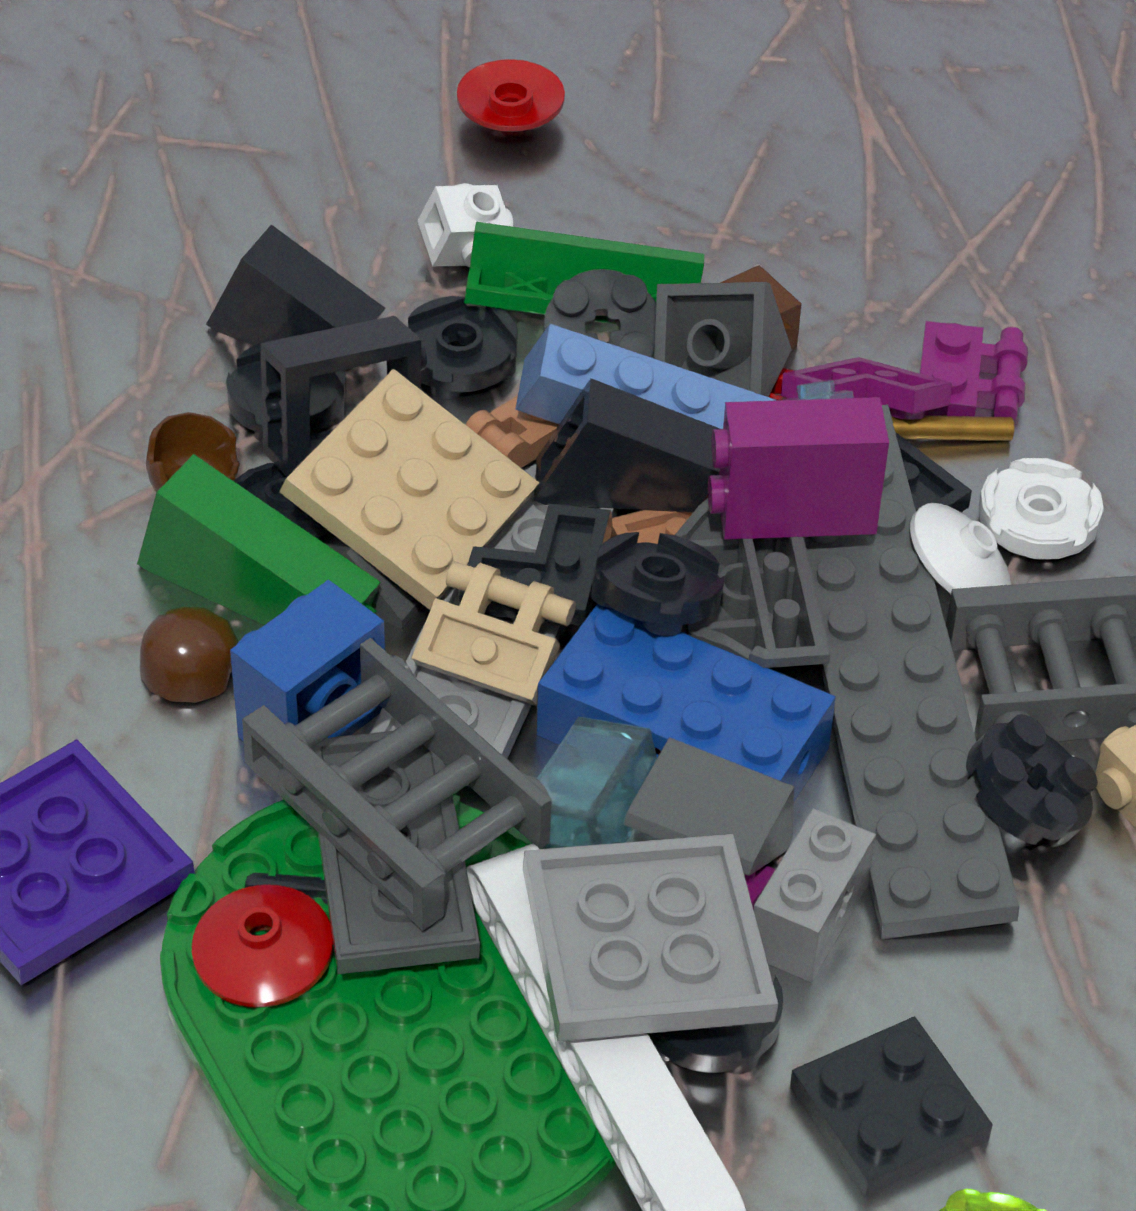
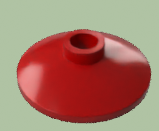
M505 59L481 64L467 72L457 87V103L463 114L471 121L483 127L499 131H524L540 127L553 120L560 113L565 101L564 86L557 75L546 67L524 60Z
M255 885L239 889L224 896L202 916L192 940L193 962L203 984L219 998L245 1007H270L286 1003L301 996L320 980L327 970L333 954L331 924L321 906L303 892L281 885ZM259 930H270L264 935H252L253 932Z

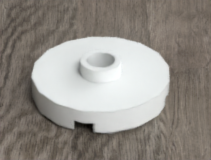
M1022 458L1010 462L1009 469L1002 470L998 474L996 469L987 476L980 493L978 505L980 522L993 533L999 545L1012 553L1033 559H1060L1080 553L1095 540L1101 525L1104 508L1101 492L1094 483L1091 488L1088 483L1081 479V471L1069 464L1049 458Z

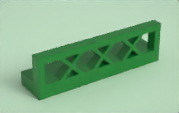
M476 221L464 303L545 315L558 285L563 281L570 280L577 274L596 269L614 270L625 275H634L640 278L645 283L647 292L656 302L657 284L701 283L705 254ZM595 316L594 322L617 325L615 322H609L607 316Z

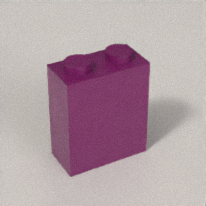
M880 397L725 402L723 429H713L711 441L713 467L720 468L719 475H709L708 478L710 514L721 515L724 540L877 534L889 449V438Z

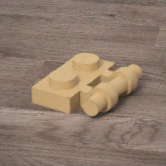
M456 561L452 562L446 576V585L465 591L461 603L457 606L435 598L411 659L419 666L537 706L538 683L554 663L560 647L555 638L540 634L538 631L546 619L568 626L574 616L576 602L554 595V587L536 581L527 586L501 577L500 569L479 563L474 568ZM494 601L518 609L514 624L484 615L487 606Z

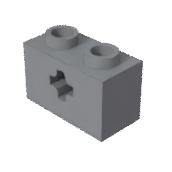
M814 808L811 810L754 905V914L769 965L811 983L813 982L868 886L876 838L875 833Z

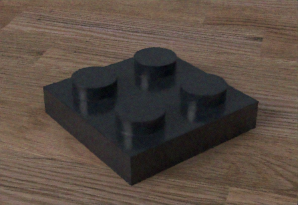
M915 1016L792 1070L791 1089L864 1197L990 1139L992 1122Z

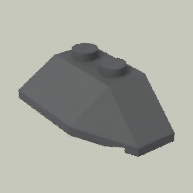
M708 498L703 501L675 536L685 538L704 547L716 557L720 563L718 576L720 578L724 576V587L718 609L710 617L702 621L685 624L687 635L752 661L763 668L829 664L830 651L804 537L724 540L721 515L710 514Z

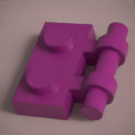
M926 321L920 374L952 382L950 405L925 411V416H975L976 408L994 410V417H1012L1015 420L1018 416V408L1025 401V382L1020 377L1021 372L1027 366L1028 347L1023 342V332L1016 327H1007L1001 331L1000 341L996 344L982 343L983 327ZM980 372L997 374L992 380L979 378Z

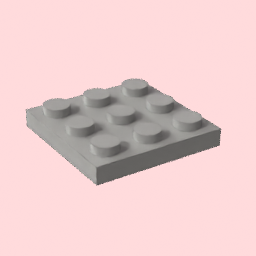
M733 834L524 851L522 869L557 1042L775 1022L778 1000Z

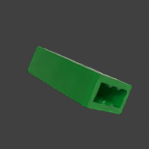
M193 454L156 492L137 565L146 571L262 625L267 624L284 612L296 598L309 594L328 579L378 615V611L372 607V603L381 583L379 580Z

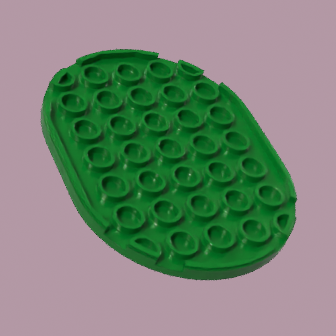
M453 794L460 830L484 812L461 803L460 796ZM283 799L257 811L220 836L212 844L213 851L195 869V874L190 873L181 882L167 912L168 921L162 942V951H160L163 992L170 1019L182 1045L246 1160L266 1185L296 1210L566 1211L587 1196L616 1165L614 1158L480 919L474 904L473 909L480 942L479 958L338 974L333 944V954L327 970L320 980L307 992L291 1001L275 1006L245 1007L219 998L200 980L192 957V940L195 929L202 916L213 904L224 896L244 888L247 876L252 873H269L268 876L282 874L322 877L320 879L324 880L317 830ZM512 827L465 860L466 868L532 843L515 827ZM314 897V900L321 906L330 921L328 906L321 898ZM259 930L253 932L252 935H264L270 930Z

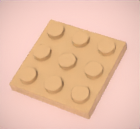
M392 369L285 479L280 493L430 610L435 598L440 599L450 588V586L446 585V576L452 562L456 561L468 565L473 546L486 547L532 496L539 482L400 373Z

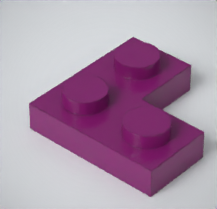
M856 357L783 373L781 396L792 400L880 397L882 405L888 404L891 416L901 419L924 418L925 411L950 405L952 382Z

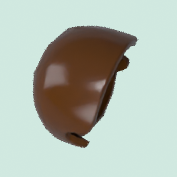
M191 412L171 415L163 419L151 432L146 458V469L154 491L157 492L193 454L234 481L237 477L240 463L236 455V436L233 431L212 416Z
M179 607L170 609L163 615H158L144 632L140 648V677L150 692L169 701L193 703L222 694L227 688L232 671L230 649L239 642L230 622L206 608Z

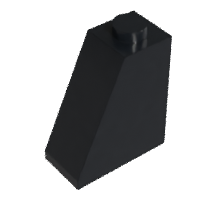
M270 225L241 258L206 325L216 332L252 345H257L270 340L379 319L386 308L276 227Z
M590 378L537 456L535 479L539 482V485L534 491L533 501L544 505L550 503L578 507L693 513L708 495L709 475H719L720 468L713 467L711 441L712 430L720 428Z

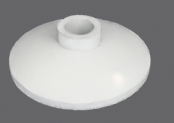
M938 503L925 504L913 514L910 521V535L914 548L928 572L950 594L952 589L1011 585L1008 568L997 549L996 538L984 524L972 521L956 509Z

